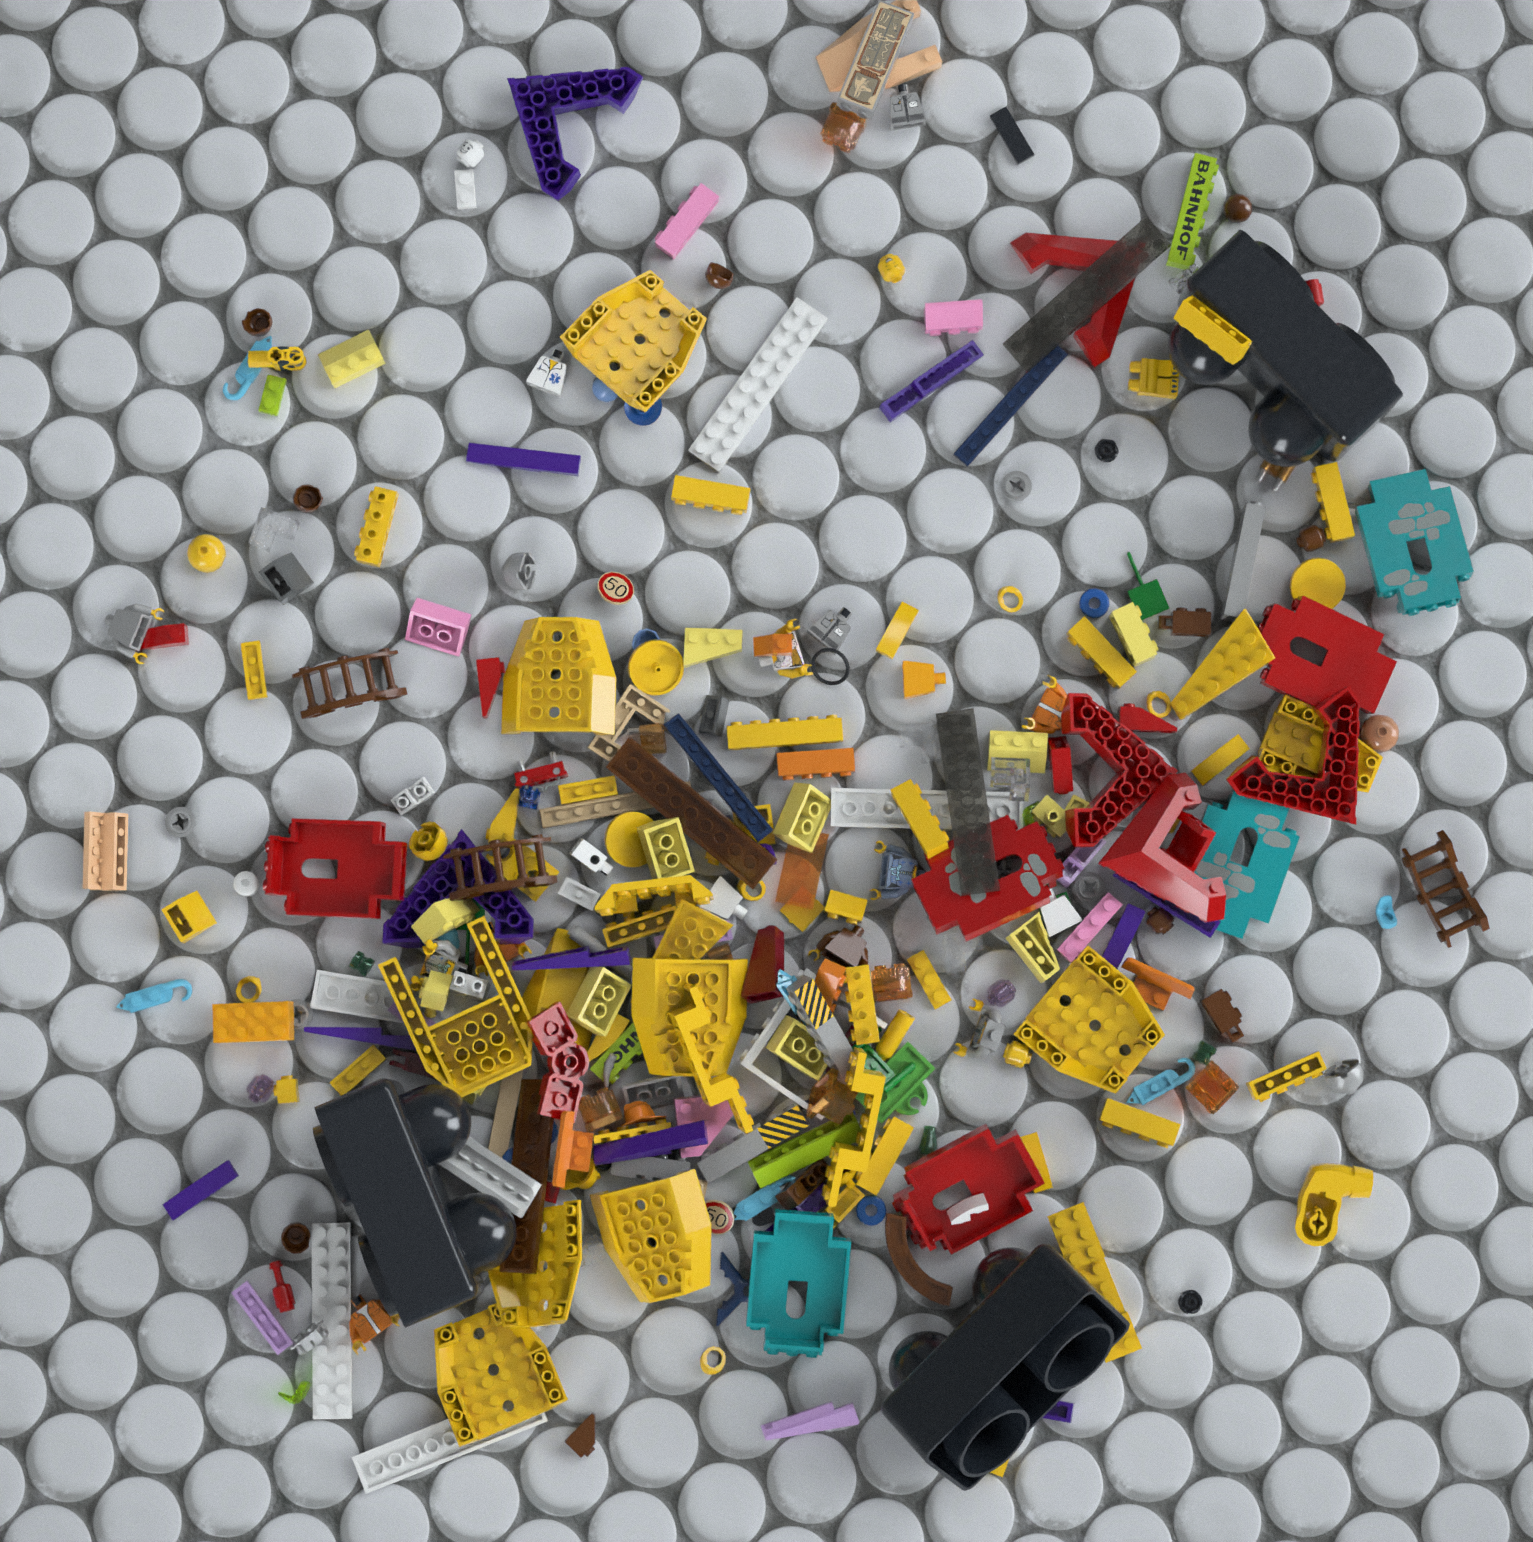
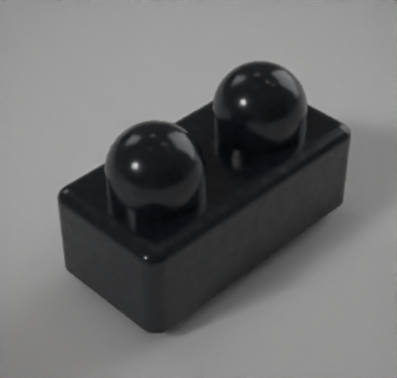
M1239 230L1188 278L1178 299V308L1183 300L1194 295L1248 337L1252 343L1244 357L1232 365L1225 361L1216 351L1211 350L1202 340L1197 339L1188 329L1176 322L1168 338L1170 361L1182 377L1193 383L1203 385L1219 383L1238 370L1264 396L1251 413L1248 433L1253 448L1265 461L1276 466L1292 467L1305 463L1318 452L1328 461H1339L1402 398L1403 393L1395 384L1392 371L1379 353L1353 329L1342 323H1335L1314 302L1309 286L1298 271L1275 249L1264 242L1254 241L1245 231Z
M382 1078L314 1107L320 1125L313 1127V1135L320 1157L343 1205L347 1207L353 1204L365 1232L358 1236L359 1248L374 1288L387 1313L390 1316L399 1314L404 1327L407 1328L481 1295L484 1291V1281L481 1274L499 1266L508 1258L516 1242L517 1229L515 1219L509 1208L492 1195L471 1193L450 1201L439 1175L436 1164L455 1156L464 1147L470 1135L471 1115L463 1098L454 1090L437 1084L422 1085L405 1092L403 1086L398 1081Z
M1049 1244L1038 1245L1031 1252L1020 1248L1007 1247L989 1253L980 1261L972 1278V1295L977 1307L948 1336L935 1331L916 1332L904 1338L891 1355L889 1378L894 1391L883 1401L881 1406L882 1414L928 1465L963 1491L973 1488L987 1473L1005 1463L1020 1447L1027 1433L1072 1388L1088 1379L1101 1366L1111 1348L1129 1329L1130 1323L1072 1264Z

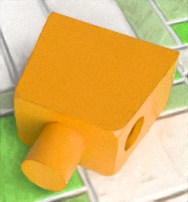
M912 661L902 662L904 699L932 694L935 692V684H946L945 672L934 673V664Z

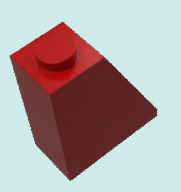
M1066 736L1048 737L1047 744L1053 791L1060 795L1068 794L1070 791H1073L1070 745Z

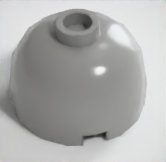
M522 552L514 553L507 558L501 568V574L511 588L516 590L532 588L536 571H532V564H535L533 555Z
M1353 1058L1343 1060V1065L1337 1068L1336 1064H1334L1324 1072L1325 1081L1333 1091L1350 1095L1355 1093L1363 1082V1068L1359 1060Z

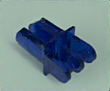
M525 785L522 786L518 806L537 810L540 804L541 792H539L538 788L534 791L533 786L530 785L528 789H525Z

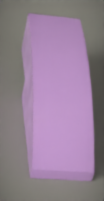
M1102 838L1094 847H1076L1063 862V877L1057 879V881L1067 889L1107 841Z

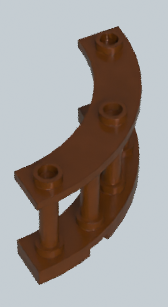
M389 648L378 650V653L352 658L341 656L334 662L312 668L310 666L299 668V672L292 674V678H303L308 700L307 709L300 712L301 718H317L335 712L337 708H350L363 705V702L393 700L408 695L406 687L398 688V685H395L389 657L397 655L398 650L390 651ZM382 659L388 685L386 687L387 690L378 691V688L375 687L370 665L371 660ZM362 662L368 690L366 694L357 695L354 693L348 665ZM341 667L347 693L345 698L340 700L333 698L327 670ZM320 673L326 698L324 700L325 704L322 705L316 704L310 678L311 675Z
M1441 830L1437 832L1438 841L1435 845L1413 855H1410L1406 848H1403L1404 857L1401 860L1405 868H1408L1418 892L1416 898L1421 906L1424 905L1438 931L1436 934L1441 943L1444 942L1450 948L1452 947L1450 936L1474 925H1479L1483 932L1490 929L1486 914L1476 898H1472L1467 889L1469 885L1463 872H1459L1456 866L1458 859L1452 841L1445 831ZM1438 851L1443 853L1444 858L1442 862L1417 873L1415 862ZM1445 868L1450 870L1453 877L1450 882L1425 892L1420 881L1421 879ZM1453 888L1458 889L1462 896L1461 901L1435 913L1429 900ZM1462 908L1470 910L1472 914L1470 919L1445 930L1439 920Z
M542 834L531 836V839L507 842L492 840L489 841L488 845L464 850L462 848L451 849V853L443 855L444 859H454L458 887L455 892L449 893L450 901L467 900L482 896L484 893L491 891L497 893L509 891L515 887H545L558 883L557 875L549 876V873L546 872L542 844L550 842L551 837H543ZM522 846H535L539 872L537 877H529L526 874ZM514 847L519 876H517V879L507 880L504 878L500 849ZM487 851L493 852L497 878L495 883L490 884L483 882L479 853ZM469 855L472 858L475 878L474 887L470 888L465 886L461 859Z
M886 1212V1244L892 1262L900 1275L914 1290L936 1303L950 1306L953 1287L937 1281L926 1274L915 1262L909 1250L906 1238L907 1217Z

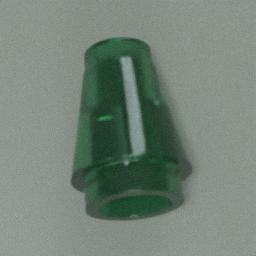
M924 1126L919 1144L921 1154L928 1155L938 1149L936 1127Z

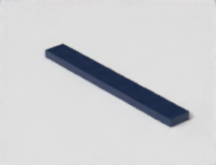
M1053 342L953 455L968 467L1068 356V353Z
M678 713L663 724L665 729L754 839L759 842L773 831L771 826Z

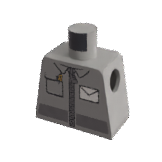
M907 84L897 85V95L890 97V131L925 126L926 117L917 92L908 93Z
M845 607L837 615L829 610L807 629V633L825 648L839 650L851 629V626L846 621L852 613Z

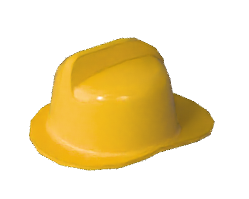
M590 1159L589 1172L567 1169L565 1187L560 1189L570 1190L576 1187L589 1189L592 1187L596 1180L601 1178V1175L595 1168L594 1160Z

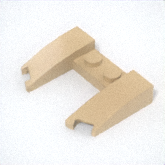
M629 684L615 707V735H595L587 748L610 762L621 748L615 741L635 711L656 725L662 724L663 729L666 731L663 725L665 712L670 713V710L632 684Z

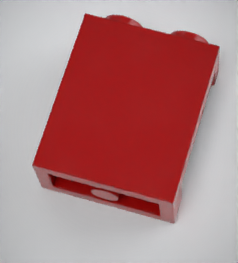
M1181 811L1177 817L1182 821L1169 847L1167 849L1160 847V850L1192 872H1195L1216 832L1194 815Z

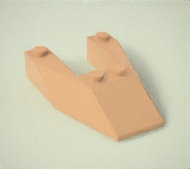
M895 0L890 3L914 13L913 19L920 17L921 9L917 0ZM873 13L859 20L816 56L829 92L841 91ZM936 45L899 59L897 57L884 89L892 88L940 69L942 67V59Z

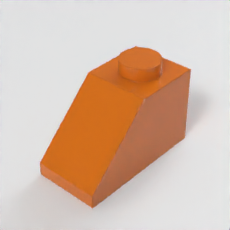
M770 634L753 637L754 657L792 656V634Z

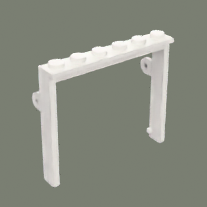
M808 968L805 971L801 969L796 975L797 980L803 975L813 978L814 981L816 978V974ZM841 992L839 999L846 1003V996ZM786 1000L782 1003L778 1001L772 1010L775 1014L771 1019L767 1017L761 1026L764 1030L760 1035L756 1033L750 1042L753 1044L749 1051L745 1049L739 1058L742 1060L740 1064L822 1120L825 1116L820 1111L815 1112L811 1110V1105L752 1065L791 1008ZM876 1016L878 1027L880 1026L885 1029L888 1024Z

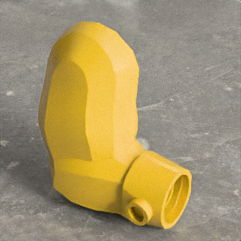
M1339 1163L1311 1165L1298 1193L1295 1220L1297 1236L1305 1244L1314 1247L1324 1246L1331 1242L1337 1234L1338 1214L1341 1209L1342 1198L1346 1196L1349 1198H1370L1373 1187V1170Z

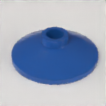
M659 398L647 412L634 408L625 402L624 411L632 423L646 426L654 423L659 418L662 412V402Z

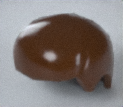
M1243 194L1228 196L1223 203L1224 215L1231 222L1241 223L1246 221L1252 214L1251 201Z
M711 262L705 271L707 282L716 289L728 288L733 281L734 274L720 264Z
M260 308L248 311L245 319L242 320L244 330L251 336L256 337L266 335L273 324L270 313Z
M310 484L301 485L295 490L293 495V502L296 508L304 513H312L317 510L323 500L320 490Z
M294 1222L283 1229L281 1241L286 1251L298 1254L309 1247L311 1235L306 1225Z

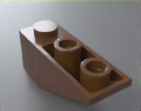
M824 1159L814 1162L775 1196L785 1210H791L799 1206L828 1178L825 1177L828 1164Z

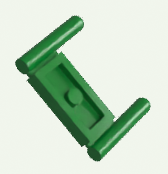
M879 1026L878 1032L880 1033L882 1028ZM855 1043L852 1046L853 1051L854 1047L862 1048L867 1053L864 1069L880 1071L886 1077L884 1093L890 1091L916 1068L915 1063L910 1062L895 1075L869 1044L856 1045Z

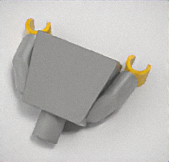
M133 604L126 606L124 610L117 609L114 616L111 614L107 615L105 624L110 626L108 635L112 637V642L116 649L130 658L134 657L138 664H144L139 661L138 657L143 655L148 658L147 654L135 651H139L152 620L150 615H153L158 621L163 620V618L156 617L158 611L165 613L161 608L152 610V607Z

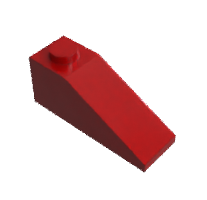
M180 623L148 628L140 650L189 645L187 625Z
M499 657L476 660L482 717L484 719L489 716L502 681V673H505L504 662H501Z
M1124 703L1123 706L1119 707L1118 722L1123 723L1132 732H1177L1178 727L1140 707H1135V704Z

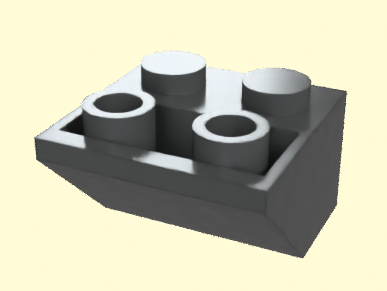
M292 552L272 561L258 571L282 605H285L314 584Z

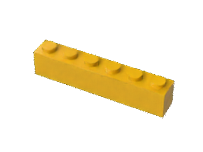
M827 715L826 719L810 716L807 717V720L800 721L798 717L788 718L787 722H780V719H770L769 723H761V720L749 721L750 724L742 725V722H731V726H727L729 751L843 742L842 717L838 718L837 715Z

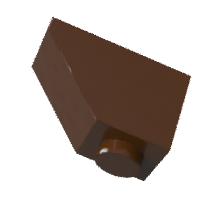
M594 1412L564 1441L580 1458L584 1455L588 1457L595 1450L593 1445L596 1443V1414Z

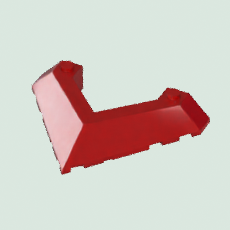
M1027 232L1010 242L1030 274L1048 264L1099 275L1090 322L1077 330L1073 337L1094 368L1110 358L1146 243Z
M1346 686L1313 708L1324 723L1317 778L1270 772L1258 756L1252 755L1240 764L1226 779L1236 794L1356 825L1360 700L1350 686Z
M1087 693L1067 694L1061 714L1062 734L1080 735L1116 774L1086 808H1073L1065 811L1066 832L1074 847H1094L1117 824L1148 799L1167 775L1178 772L1176 768L1167 764L1164 758L1156 751L1146 746L1145 742L1123 723H1119L1114 719L1113 715L1103 706H1099Z
M1185 772L1167 775L1098 864L1115 871V874L1128 881L1135 882L1137 886L1157 897L1172 902L1177 908L1187 913H1192L1205 923L1223 920L1226 892L1222 877L1202 879L1159 849L1180 812L1194 810L1202 803L1197 784Z

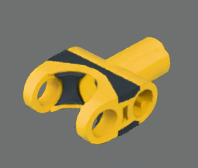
M280 346L272 347L269 351H248L249 368L273 367L276 371H299L305 368L307 363L306 357L299 347ZM300 357L299 360L294 361V358ZM303 361V364L301 366H295Z

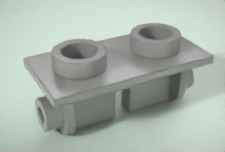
M321 1320L317 1324L312 1323L306 1329L307 1332L304 1334L299 1333L293 1339L294 1343L290 1350L296 1347L300 1355L306 1354L315 1347V1344L318 1345L325 1340L329 1332L326 1328L321 1327L324 1321Z

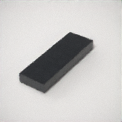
M1007 107L990 115L991 121L1017 165L1035 155Z

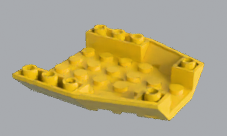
M651 270L597 297L560 336L574 358L628 405L647 412L684 372L707 320L694 307L689 310L663 287L664 281ZM661 310H667L669 311L670 316L667 318H663L660 316L659 312ZM637 336H642L645 339V342L643 344H637L634 341V338ZM615 362L619 364L620 368L617 371H613L609 368V365Z
M537 617L525 620L503 677L501 734H521V732H593L595 735H615L616 675L600 621L579 617ZM561 632L562 639L555 642L553 640L554 633ZM554 670H560V678L556 680L552 679V672ZM559 708V715L555 718L551 717V709Z
M691 875L612 884L595 905V911L600 913L601 916L623 914V917L635 916L634 913L638 912L637 897H640L641 900L652 899V895L658 894L662 898L670 897L671 893H675L676 907H678L681 899H685L695 905L710 904L714 897L711 891Z
M1087 945L1029 1012L1014 1032V1035L1058 1072L1116 1094L1128 1080L1127 1077L1147 1053L1155 1048L1165 1036V1033L1134 983ZM1063 995L1071 998V1002L1067 1006H1063L1059 1002L1060 997ZM1092 1020H1098L1101 1024L1100 1028L1096 1031L1091 1030L1089 1027ZM1128 1045L1130 1047L1129 1054H1120V1046Z
M633 957L631 1016L649 1074L693 1076L669 1016V1012L690 1004L683 985L689 983L688 976L692 973L698 976V981L693 985L701 988L704 994L702 1001L711 1012V1017H709L710 1023L690 1031V1033L694 1034L697 1044L694 1045L697 1051L701 1052L704 1058L702 1065L709 1071L710 1076L727 1073L747 1017V1001L741 997L748 970V959H654Z
M695 1169L679 1172L672 1177L611 1192L606 1190L589 1195L605 1250L639 1302L653 1303L686 1295L710 1286L712 1224ZM638 1200L644 1201L645 1209L638 1207ZM649 1237L656 1240V1247H652L648 1243ZM660 1275H665L667 1277V1284H663L660 1282Z
M581 1200L565 1201L563 1205L544 1207L542 1228L544 1223H546L547 1229L545 1232L541 1229L537 1274L499 1272L500 1265L488 1271L503 1327H539L564 1324L567 1321L582 1261ZM545 1262H547L548 1266L547 1269L544 1271L543 1265ZM545 1301L548 1302V1308L546 1310H544Z
M497 1303L458 1322H451L434 1329L437 1392L459 1447L489 1437L549 1411L568 1400L546 1345L530 1327H503ZM478 1328L483 1329L485 1332L482 1339L474 1337V1332ZM496 1364L499 1367V1372L497 1375L492 1376L488 1370L491 1365ZM510 1400L513 1402L514 1408L512 1411L506 1412L503 1409V1404Z

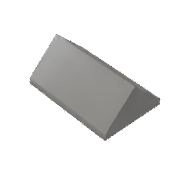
M658 1076L621 1084L626 1104L643 1101L649 1104L652 1109L673 1105V1098L684 1097L680 1076Z

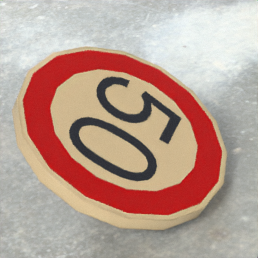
M619 572L605 573L599 578L597 583V590L600 596L611 604H626L633 597L634 586L631 580Z
M707 1200L705 1204L712 1224L711 1233L717 1235L728 1232L734 1225L735 1216L733 1210L723 1201Z

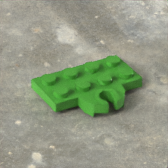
M909 1042L886 1064L895 1075L910 1062L915 1063L916 1068L890 1091L882 1093L877 1118L881 1124L894 1110L908 1116L919 1113L918 1109L910 1106V1100L913 1097L919 1098L921 1105L924 1107L927 1103L928 1093L922 1082L934 1071L935 1067ZM858 1092L854 1097L863 1105L866 1093Z

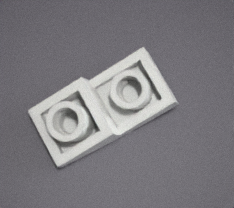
M422 777L409 788L404 789L393 797L391 802L400 815H403L435 792L425 777Z
M983 1193L977 1194L952 1206L947 1210V1215L952 1225L962 1224L971 1221L970 1214L989 1210L988 1203Z

